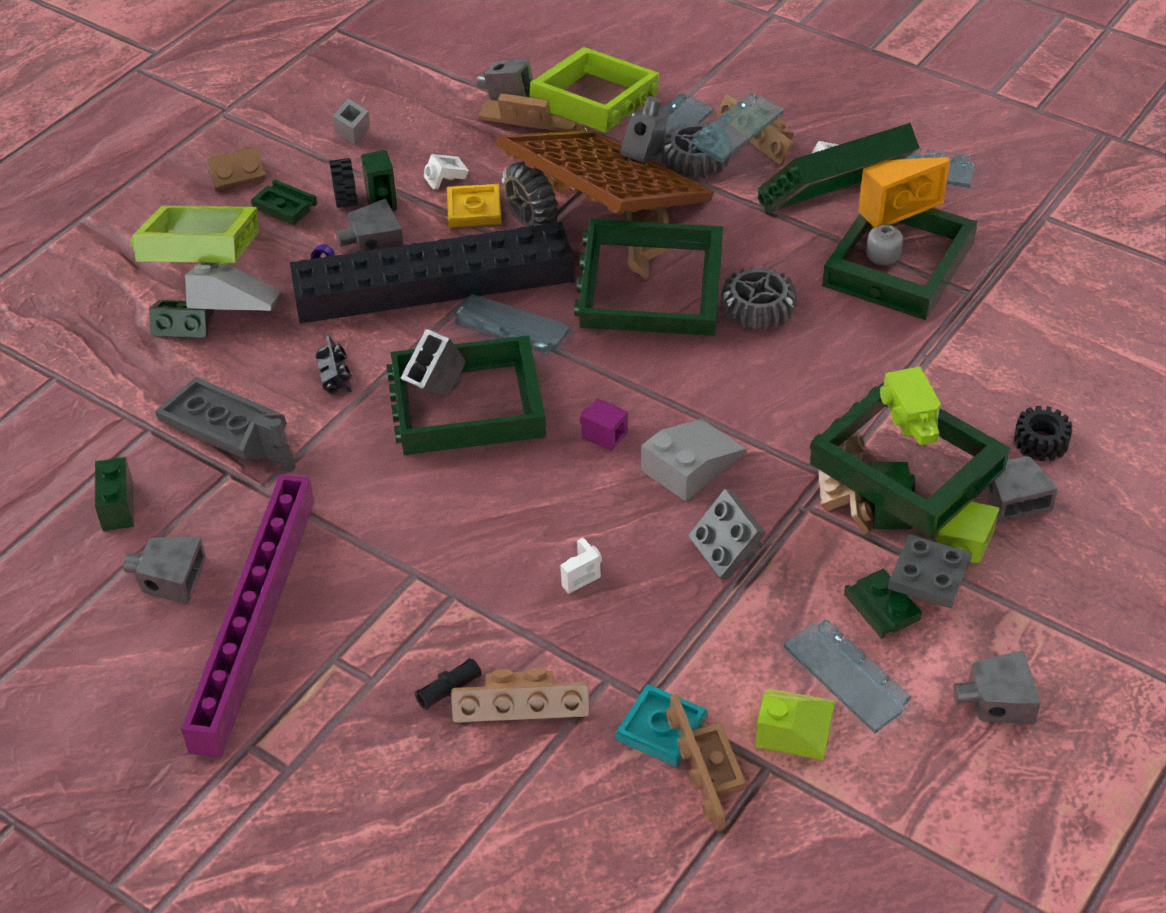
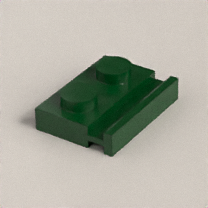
M275 179L272 181V186H266L251 199L252 207H257L258 211L292 225H295L310 211L311 206L317 205L315 195Z
M884 568L857 580V584L853 586L846 585L844 589L846 598L881 639L886 637V634L891 631L895 633L920 621L922 611L908 595L888 589L891 576Z

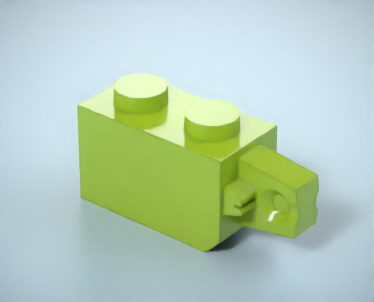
M921 367L885 373L884 386L880 388V396L883 404L888 405L891 411L894 425L899 426L904 437L913 436L920 445L938 442L939 430L937 426L941 402Z

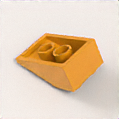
M948 157L884 160L864 168L858 212L873 227H878L884 224H894L943 204L950 159Z

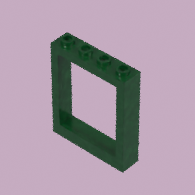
M911 123L904 124L793 159L758 188L759 203L765 208L766 213H770L861 184L864 168L884 160L905 159L920 149Z
M931 208L899 221V223L953 239L952 244L924 286L846 260L870 226V223L859 214L825 263L822 286L927 320L972 247L978 221L936 208Z
M590 219L589 229L583 231V246L586 247V253L580 254V269L583 270V276H578L577 293H581L580 300L575 299L574 316L579 317L580 328L715 336L723 226ZM601 245L704 250L700 315L594 309Z
M529 335L454 344L465 359V365L461 373L515 366L524 415L412 429L407 384L400 378L415 349L391 352L392 364H386L388 382L394 381L395 383L389 384L391 402L397 401V404L391 405L393 423H400V425L394 426L396 444L402 443L403 455L546 437L545 413Z
M883 382L878 387H873L869 394L860 402L854 403L841 418H836L822 434H817L810 444V465L932 538L1006 470L1010 447L940 408L937 426L939 437L974 457L927 500L839 448L843 442L884 407H888V405L883 404L880 396V388L884 386Z

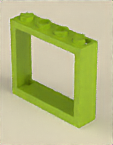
M582 47L531 81L529 97L549 100L550 113L606 133L644 106L648 96H657L658 89L660 88V83H658L659 73ZM586 74L628 88L606 105L564 90Z
M161 206L131 237L130 246L133 247V252H135V261L236 263L259 233L257 207Z

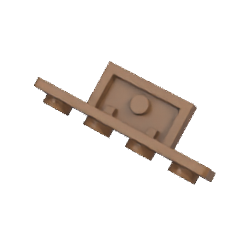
M503 93L500 94L498 101L487 99L479 112L480 120L559 132H574L578 124L572 120L550 113L549 100Z
M726 94L716 116L780 165L785 163L794 145V142L791 141L794 132L786 127L787 123L779 118L772 117L770 115L771 111L761 105H757V107L745 106L732 95Z
M662 207L645 215V209H641L639 212L625 211L627 221L669 223L668 212ZM627 246L629 249L628 265L634 273H638L646 280L650 277L649 260L663 254L668 248Z
M854 433L845 441V449L843 450L866 463L863 457V451H866L864 439L860 434ZM819 470L821 505L824 509L830 511L850 503L852 519L864 534L870 533V520L873 519V513L868 504V499Z
M531 668L526 672H512L508 669H499L486 674L485 687L453 688L451 690L452 719L454 722L585 717L589 715L588 684L586 682L554 683L553 671H546L544 668Z
M678 694L670 695V708L666 709L667 720L671 729L677 728L680 739H677L680 754L684 760L689 759L692 769L689 770L692 785L696 791L701 790L704 801L701 802L704 816L707 822L713 821L717 832L724 830L726 817L718 797L745 789L746 782L722 723L718 722L692 730Z

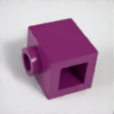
M597 398L589 408L587 407L583 410L580 416L582 438L612 451L628 433V412Z

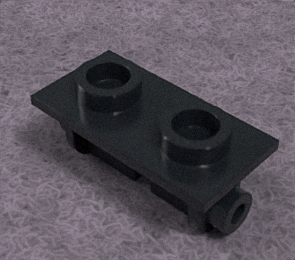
M327 336L328 345L320 347L316 352L323 389L333 394L344 386L349 392H352L349 380L352 378V374L345 364L347 354L340 343L336 345Z

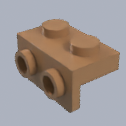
M242 147L236 152L229 154L217 153L207 159V169L211 175L215 191L266 179L258 147Z

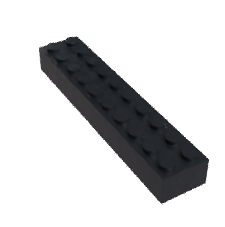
M562 222L290 262L300 324L574 282L573 255Z

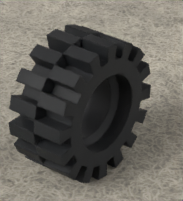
M351 158L330 160L336 207L358 205Z
M1036 406L1035 411L1031 407L1026 409V413L1022 411L1018 417L1014 434L1015 446L1017 449L1021 448L1020 453L1023 455L1030 453L1029 457L1033 460L1035 456L1040 457L1039 461H1045L1046 457L1050 461L1055 460L1056 456L1061 458L1064 452L1066 453L1073 430L1072 422H1068L1069 417L1066 414L1061 416L1062 411L1057 409L1055 412H1052V407L1046 406V410H1042L1041 406ZM1034 431H1044L1051 434V436L1039 435Z

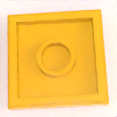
M499 184L447 187L449 228L502 225Z

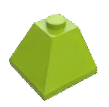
M767 688L762 698L758 716L755 747L824 760L835 701Z

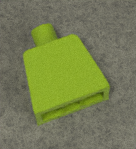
M970 502L935 535V542L972 553L970 562H981L995 532L1000 507Z

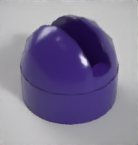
M321 244L313 250L311 259L322 258L320 257L322 253H325L326 257L335 255L333 248L331 249L327 244Z

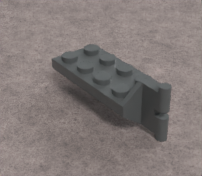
M195 377L155 411L159 421L245 460L269 459L282 465L285 471H292L296 467L290 446L287 444L288 440L284 431L287 422L283 414L198 377Z

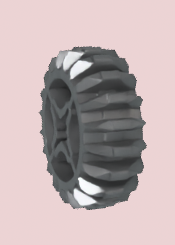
M687 122V125L679 124L677 129L672 128L669 133L665 134L661 153L664 164L669 169L674 170L678 174H683L684 177L693 176L695 179L697 176L706 178V175L715 176L716 172H723V168L728 166L731 147L729 136L725 135L724 130H718V126L710 127L709 123L703 125L699 124V122L696 124Z
M518 161L506 168V171L503 172L502 183L504 186L502 190L505 192V199L512 211V215L526 227L557 221L559 213L557 209L558 202L555 199L556 193L553 192L552 184L549 183L548 177L544 175L543 171L527 167L525 161Z
M752 266L748 271L741 268L740 273H732L731 278L726 279L721 290L722 311L726 314V318L732 319L733 324L741 323L742 328L752 327L753 331L756 328H762L766 331L769 326L776 329L778 324H785L787 319L792 318L797 304L796 290L791 279L785 278L784 273L776 274L775 268L770 271L765 270L764 266L761 269H755Z

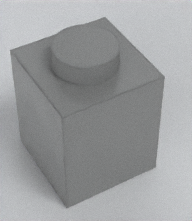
M348 98L333 115L334 132L355 145L370 128L369 111Z

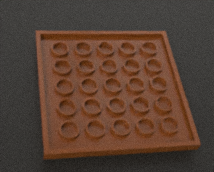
M595 130L500 135L496 143L497 147L505 150V155L525 161V165L529 168L544 171L546 177L566 183V188L585 193L587 199L607 205L609 211L617 214H623V211L639 212L641 209L654 210L659 207L666 209L670 208V206L684 207L685 204L699 205V203L711 202L714 194L712 190L651 159L642 163L621 155L622 144Z

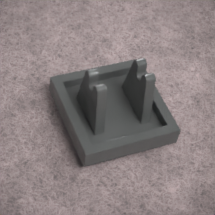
M724 489L688 536L718 577L728 580L745 559L755 557L754 549H761L763 547L760 540L766 532L734 491Z
M909 534L889 579L888 589L952 609L970 564L972 553Z

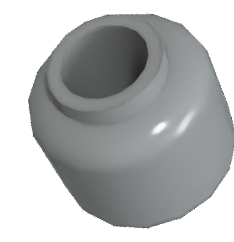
M888 224L871 229L867 238V257L879 266H889L897 262L902 254V233L897 228Z

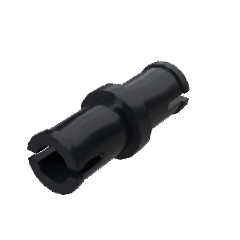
M469 658L449 672L446 670L438 674V679L416 690L415 698L418 704L427 710L445 697H451V690L453 688H462L474 679L481 677V669L474 659Z

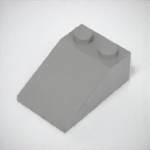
M199 262L185 275L187 309L271 311L283 297V291L227 263Z
M703 419L662 429L642 444L641 471L684 501H687L745 455L747 448Z

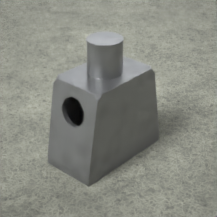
M529 59L494 62L485 74L478 75L477 87L488 90L490 100L498 101L501 93L529 97L530 82L533 81Z
M648 96L645 106L631 115L620 150L621 155L644 163L661 153L668 121V115L659 112L662 103L661 99Z
M386 199L350 212L347 215L349 228L336 231L340 247L355 244L358 251H370L404 245L402 228Z
M426 329L400 379L429 392L447 397L451 390L456 388L461 382L459 374L465 365V359L450 338Z
M1008 456L1006 470L986 487V491L991 505L1000 507L997 521L1000 523L1053 510L1058 488L1031 457L1024 456L1010 459Z
M201 537L151 538L148 540L142 555L126 554L123 568L126 573L136 574L142 592L189 604L206 555Z
M1024 651L976 661L971 666L968 682L953 684L955 703L974 702L978 719L982 722L1036 723L1041 702Z

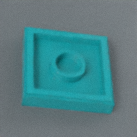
M647 684L615 732V740L677 767L682 759L677 739H680L677 728L671 729L666 716V709L670 708V695L673 694ZM679 697L691 729L701 728L708 717V710Z

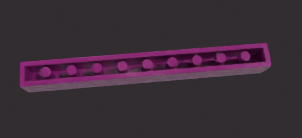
M280 474L181 728L188 753L222 758L314 505L309 477Z

